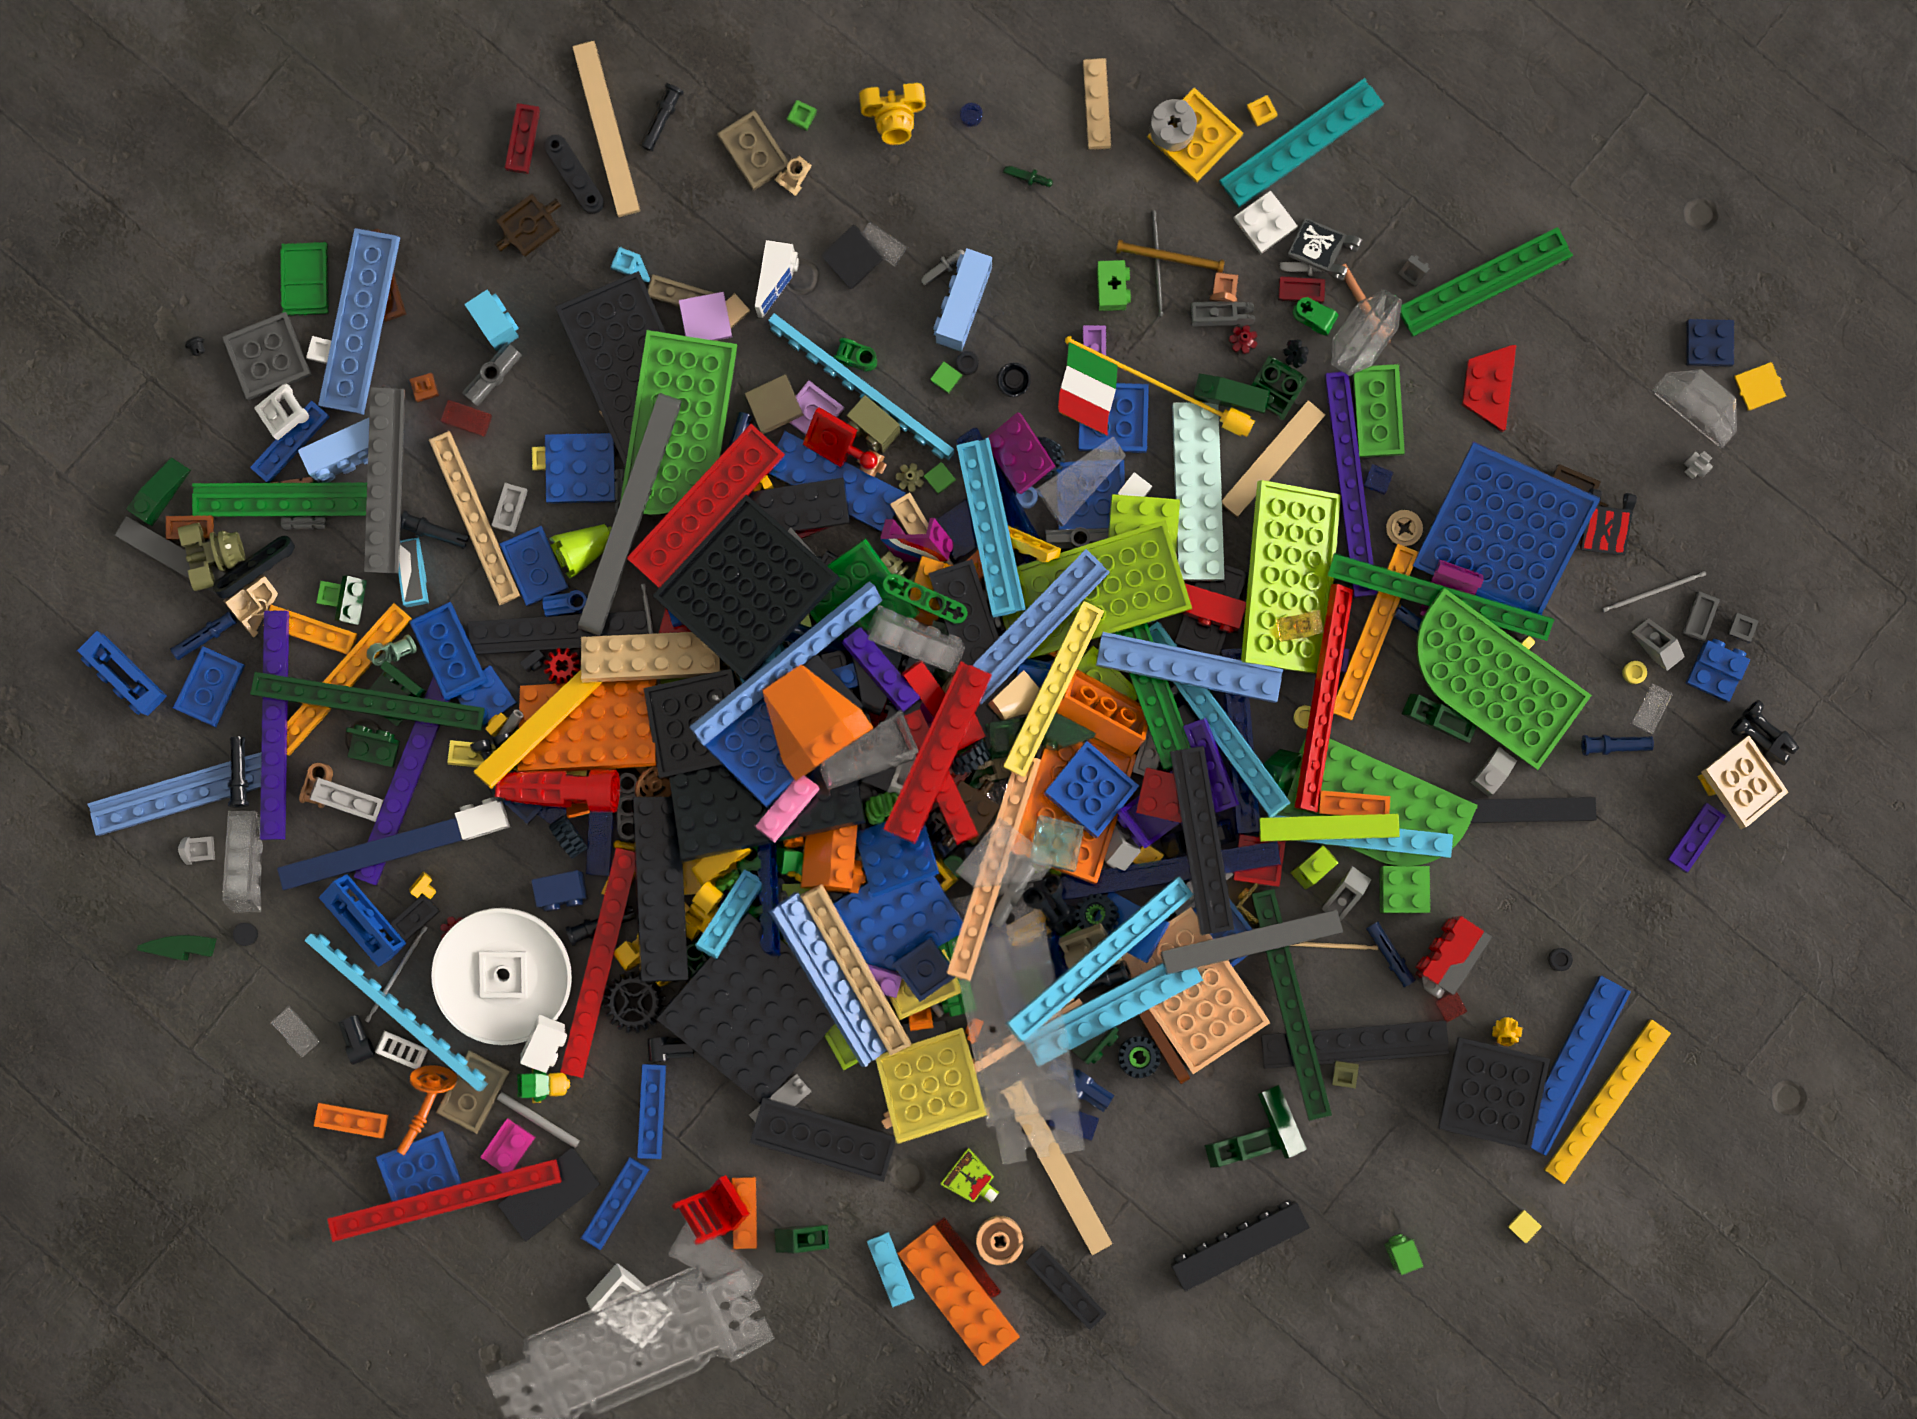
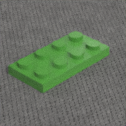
M1399 364L1353 367L1359 457L1404 455Z

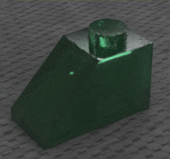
M1055 713L1042 743H1044L1043 746L1048 750L1060 751L1089 741L1095 737L1096 733Z

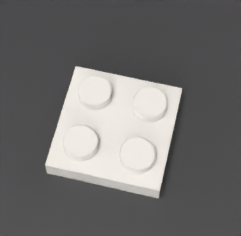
M1271 191L1234 217L1236 223L1260 254L1297 228L1296 223Z

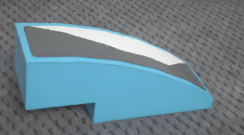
M419 537L400 541L399 581L402 601L405 607L429 603Z

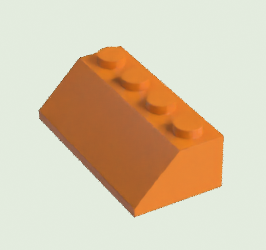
M1076 669L1055 713V716L1131 757L1145 741L1148 730L1145 717L1138 702Z
M857 825L805 836L800 888L813 889L822 884L824 889L830 892L847 893L852 889Z

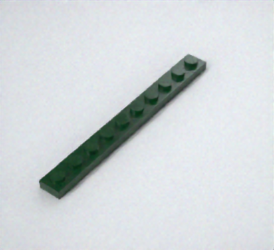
M254 672L250 693L252 696L474 731H482L485 708L259 672Z
M1274 889L1251 894L1259 928L1283 923ZM1289 946L1265 951L1308 1121L1332 1116Z

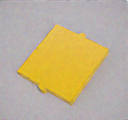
M1772 362L1734 376L1740 390L1739 395L1743 397L1748 411L1786 397L1780 383L1781 378L1777 376Z

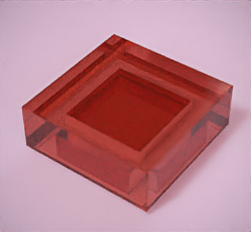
M1457 991L1454 995H1447L1435 1002L1446 1022L1467 1012Z

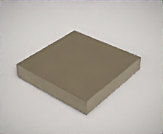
M786 374L745 393L762 434L804 416Z

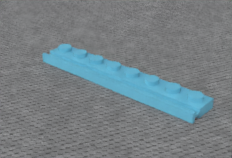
M985 438L982 441L976 440L956 445L992 616L995 618L1016 613V611H1025L1024 598L990 440Z
M1162 962L1131 980L1042 1025L1025 1039V1042L1039 1067L1203 981L1197 968L1166 975Z

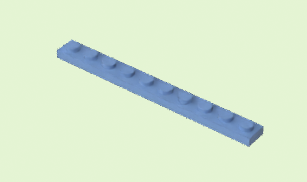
M869 581L692 724L690 729L703 746L761 700L764 697L762 690L799 665H804L883 601L876 587Z

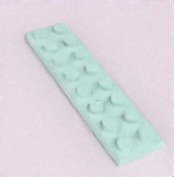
M1173 403L1175 499L1180 500L1177 535L1178 563L1184 581H1224L1219 416L1193 403ZM1204 403V404H1206V405H1208V406H1210V407H1212V408L1218 410V405H1217V404Z

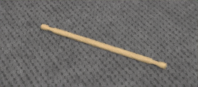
M1303 942L1295 945H1290L1302 947L1378 950V946L1376 945L1367 946L1356 944H1335L1315 942Z

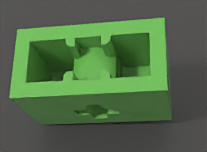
M1125 260L1098 261L1099 311L1126 310L1127 303H1131L1130 289H1126V281H1130V269L1125 267ZM1111 282H1115L1117 289L1113 290Z
M1398 1234L1390 1237L1389 1242L1384 1244L1394 1271L1403 1275L1424 1267L1413 1239Z

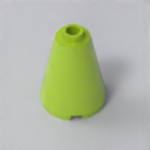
M605 524L554 535L549 538L550 541L555 542L551 544V547L561 568L566 566L568 572L565 573L567 577H575L603 554L612 529L611 526L607 527Z

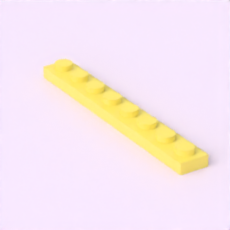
M1085 601L1081 603L1005 760L1003 768L1021 777H1025L1104 613L1103 610Z

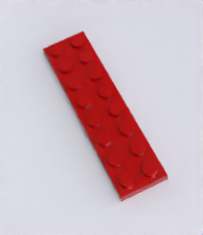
M750 424L633 550L627 559L660 588L745 495L748 496L785 454L757 428Z

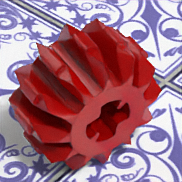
M557 648V656L550 652L548 655L552 658V661H544L545 665L550 666L544 670V673L551 674L548 680L552 682L556 679V685L560 686L563 680L566 684L570 678L575 676V673L581 670L576 668L581 666V660H576L578 654L574 652L570 655L571 650L569 648L565 649L564 654L560 648ZM568 663V665H566V667H568L567 671H558V669H561L559 667V664Z

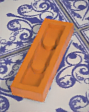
M1321 791L1318 814L1335 816L1389 814L1390 796Z
M318 1103L314 1126L384 1138L388 1115Z
M756 1177L732 1178V1184L750 1213L743 1223L733 1231V1249L757 1248Z

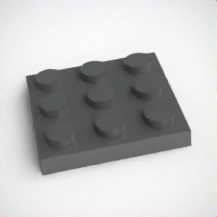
M286 312L222 337L248 401L272 392L284 384L289 385L312 376Z

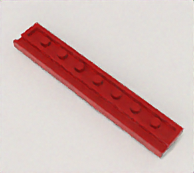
M962 661L960 662L883 828L884 831L890 832L913 844L916 843L991 680L992 674L964 664Z

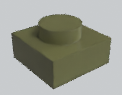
M1335 1061L1332 1085L1356 1088L1359 1064Z

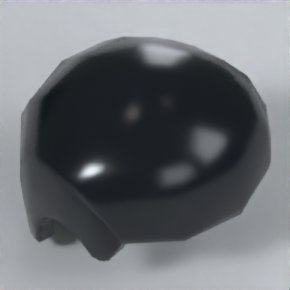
M1016 362L1004 365L996 376L998 388L1009 397H1017L1024 394L1031 383L1030 373L1027 368Z

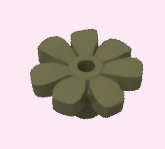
M911 463L909 468L906 465L900 467L902 473L896 474V480L901 481L899 484L901 490H905L908 487L909 492H915V486L919 488L923 486L924 482L920 478L924 477L923 470L917 471L916 464Z

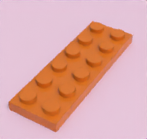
M935 1224L897 1253L982 1366L1020 1338L1019 1334Z

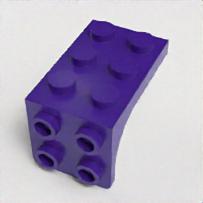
M1139 795L1117 811L1119 815L1117 819L1124 828L1128 827L1133 833L1131 837L1139 847L1147 848L1177 826L1179 822L1136 813Z

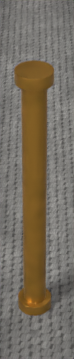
M1119 239L1116 253L1119 254L1126 252L1213 269L1217 270V273L1223 272L1225 260L1221 259L1220 261H1214L1123 243V240Z

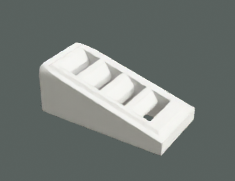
M384 1030L375 1053L417 1069L421 1066L428 1049ZM388 1039H392L388 1051H384ZM397 1042L402 1043L397 1055L392 1054ZM407 1045L410 1047V1049L407 1053L406 1058L403 1059L401 1058V1056ZM417 1049L419 1052L414 1063H412L410 1059L414 1050Z

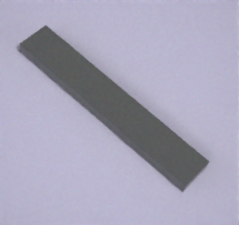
M125 517L115 534L116 537L189 578L187 570H190V566L186 561V550L133 519ZM212 566L216 582L226 573ZM213 587L206 588L209 591L215 593Z

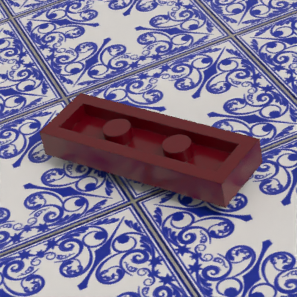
M519 103L516 105L505 164L506 171L529 173L540 108L537 106Z

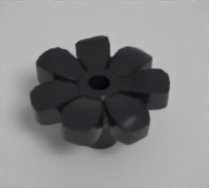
M1289 340L1287 342L1288 348L1283 349L1284 355L1289 356L1285 361L1288 365L1293 364L1295 368H1300L1302 364L1307 362L1306 356L1309 350L1306 346L1302 347L1301 340Z

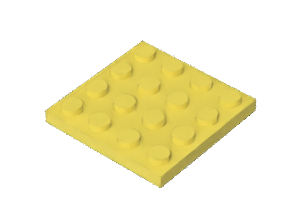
M963 1028L913 1043L911 1046L891 1056L886 1052L876 1058L898 1144L987 1115Z

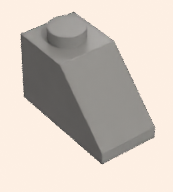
M1649 618L1631 632L1652 660L1667 671L1685 657L1678 640Z
M1498 747L1470 783L1488 797L1494 795L1510 774L1517 760Z
M1118 819L1105 856V862L1112 868L1117 867L1125 871L1141 850L1132 839L1133 833L1128 827L1124 828Z
M1352 866L1321 909L1325 912L1337 910L1341 922L1363 896L1371 879Z

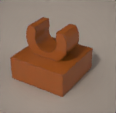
M432 373L410 379L417 402L439 396Z

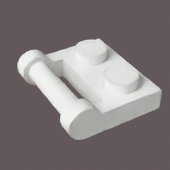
M288 384L280 386L254 407L276 440L283 437L297 424L304 423L309 419V414L304 408H301L293 396V390ZM282 399L287 401L294 412L290 416H288L280 404Z

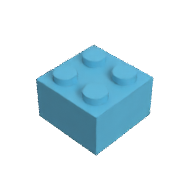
M487 289L465 303V306L496 352L506 342L511 343L519 337L516 333V330L519 329L508 312L503 313L506 311V308L496 293L491 295Z

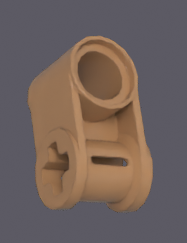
M314 763L307 771L299 801L300 803H313L318 805L319 808H324L325 804L310 800L309 796L316 780V770L322 767L325 771L322 779L328 781L332 780L333 770L327 764Z

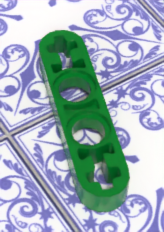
M890 574L884 579L883 588L886 593L954 624H960L967 618L966 607L955 600L897 574ZM895 578L898 580L897 584L904 587V582L909 584L905 589L904 597L899 595L902 591L900 589L889 590L888 580L893 581ZM911 588H918L921 591V598L919 600L913 601L909 599L908 591ZM933 597L940 598L943 604L941 609L932 610L929 606L930 599ZM946 602L951 603L949 608L953 610L960 607L963 617H958L955 620L952 618L953 614L948 611L946 616L942 615L941 613L946 607Z

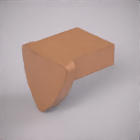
M1216 273L1210 301L1237 302L1238 275Z

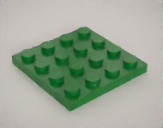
M866 539L827 564L841 579L810 612L814 620L819 623L870 581L876 587L883 601L854 623V626L870 631L882 640L900 628L904 618L912 620L920 613L916 606L885 592L883 582L891 572ZM895 578L893 581L888 580L889 590L900 589L902 591L899 595L904 597L905 591L897 584V580ZM842 634L837 637V638H839V639H841V640H844V637H843Z

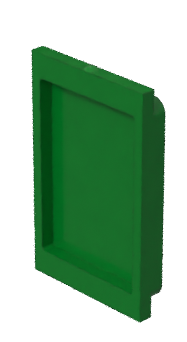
M327 242L281 244L282 313L286 312L288 315L329 314Z

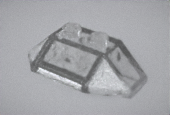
M1383 289L1378 294L1358 302L1332 340L1331 365L1348 376L1372 366L1399 328L1402 300Z
M1702 369L1667 373L1652 390L1654 394L1721 449L1737 432L1736 397Z

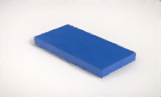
M451 602L409 621L445 701L487 682L486 676Z

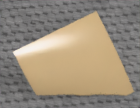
M261 574L252 583L245 585L232 597L223 600V602L254 638L258 634L257 629L264 618V611H268L269 606L274 602L278 593L267 578Z
M1023 670L987 705L1002 721L1020 715H1027L1040 689Z

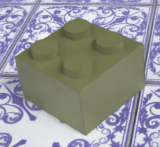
M866 395L862 397L847 415L848 424L858 430L856 436L860 437L862 435L867 441L866 444L874 451L879 450L884 453L900 434V424Z

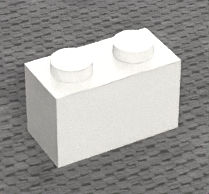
M492 797L483 800V805L474 807L473 804L460 807L461 811L455 813L462 839L467 841L510 828L503 801L497 803L495 798Z
M539 1015L521 1052L520 1064L544 1073L547 1072L549 1066L553 1067L558 1057L556 1051L559 1046L562 1047L567 1038L565 1024Z

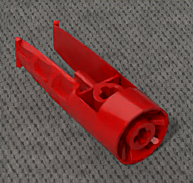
M591 769L588 777L566 774V771L507 773L495 784V797L505 798V801L553 807H571L572 803H587L590 812H616L620 798V777L617 770Z

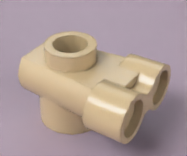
M798 156L789 161L787 169L784 173L780 172L775 181L796 196L801 190L800 184L812 165ZM802 167V171L797 174V168Z

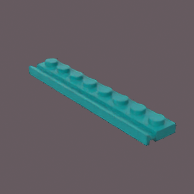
M1364 78L1222 178L1219 183L1226 189L1225 191L1236 206L1240 208L1383 107L1384 103L1373 88L1368 85L1367 80Z

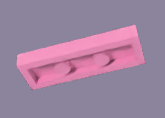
M805 776L797 781L794 780L755 827L773 842H776L818 792L819 787Z

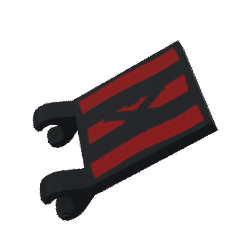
M1590 489L1588 493L1599 497L1601 500L1602 492L1600 490ZM1625 493L1623 496V509L1597 505L1583 532L1580 550L1625 555L1637 496Z

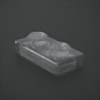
M869 222L863 231V234L884 257V260L896 266L908 246L872 222Z
M1652 683L1630 725L1652 735L1673 694Z

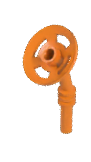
M429 1065L419 1067L411 1073V1085L420 1091L427 1092L418 1115L414 1116L415 1120L412 1119L411 1122L413 1124H409L410 1129L396 1152L405 1156L417 1133H421L422 1130L420 1128H424L423 1123L427 1122V1115L437 1093L446 1092L455 1087L457 1076L452 1070L442 1066ZM436 1074L444 1075L448 1079L444 1081V1079H442L439 1075Z

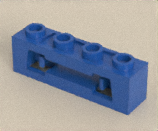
M96 631L77 650L82 655L80 658L82 662L90 668L93 666L98 671L96 675L106 684L110 682L115 687L113 692L121 699L125 697L130 702L128 706L136 714L139 715L141 713L149 716L167 697L103 633ZM98 657L106 663L112 658L135 682L143 684L149 691H146L140 685L132 689L110 666L101 663Z
M347 874L333 881L320 895L319 898L326 908L332 912L340 924L350 933L378 967L390 961L407 944ZM349 889H350V890L357 896V898L359 899L356 903H355V901H354V900H355V897H354V896L350 897L349 894L347 893ZM384 928L393 940L389 942L385 937L386 933H381L379 930Z

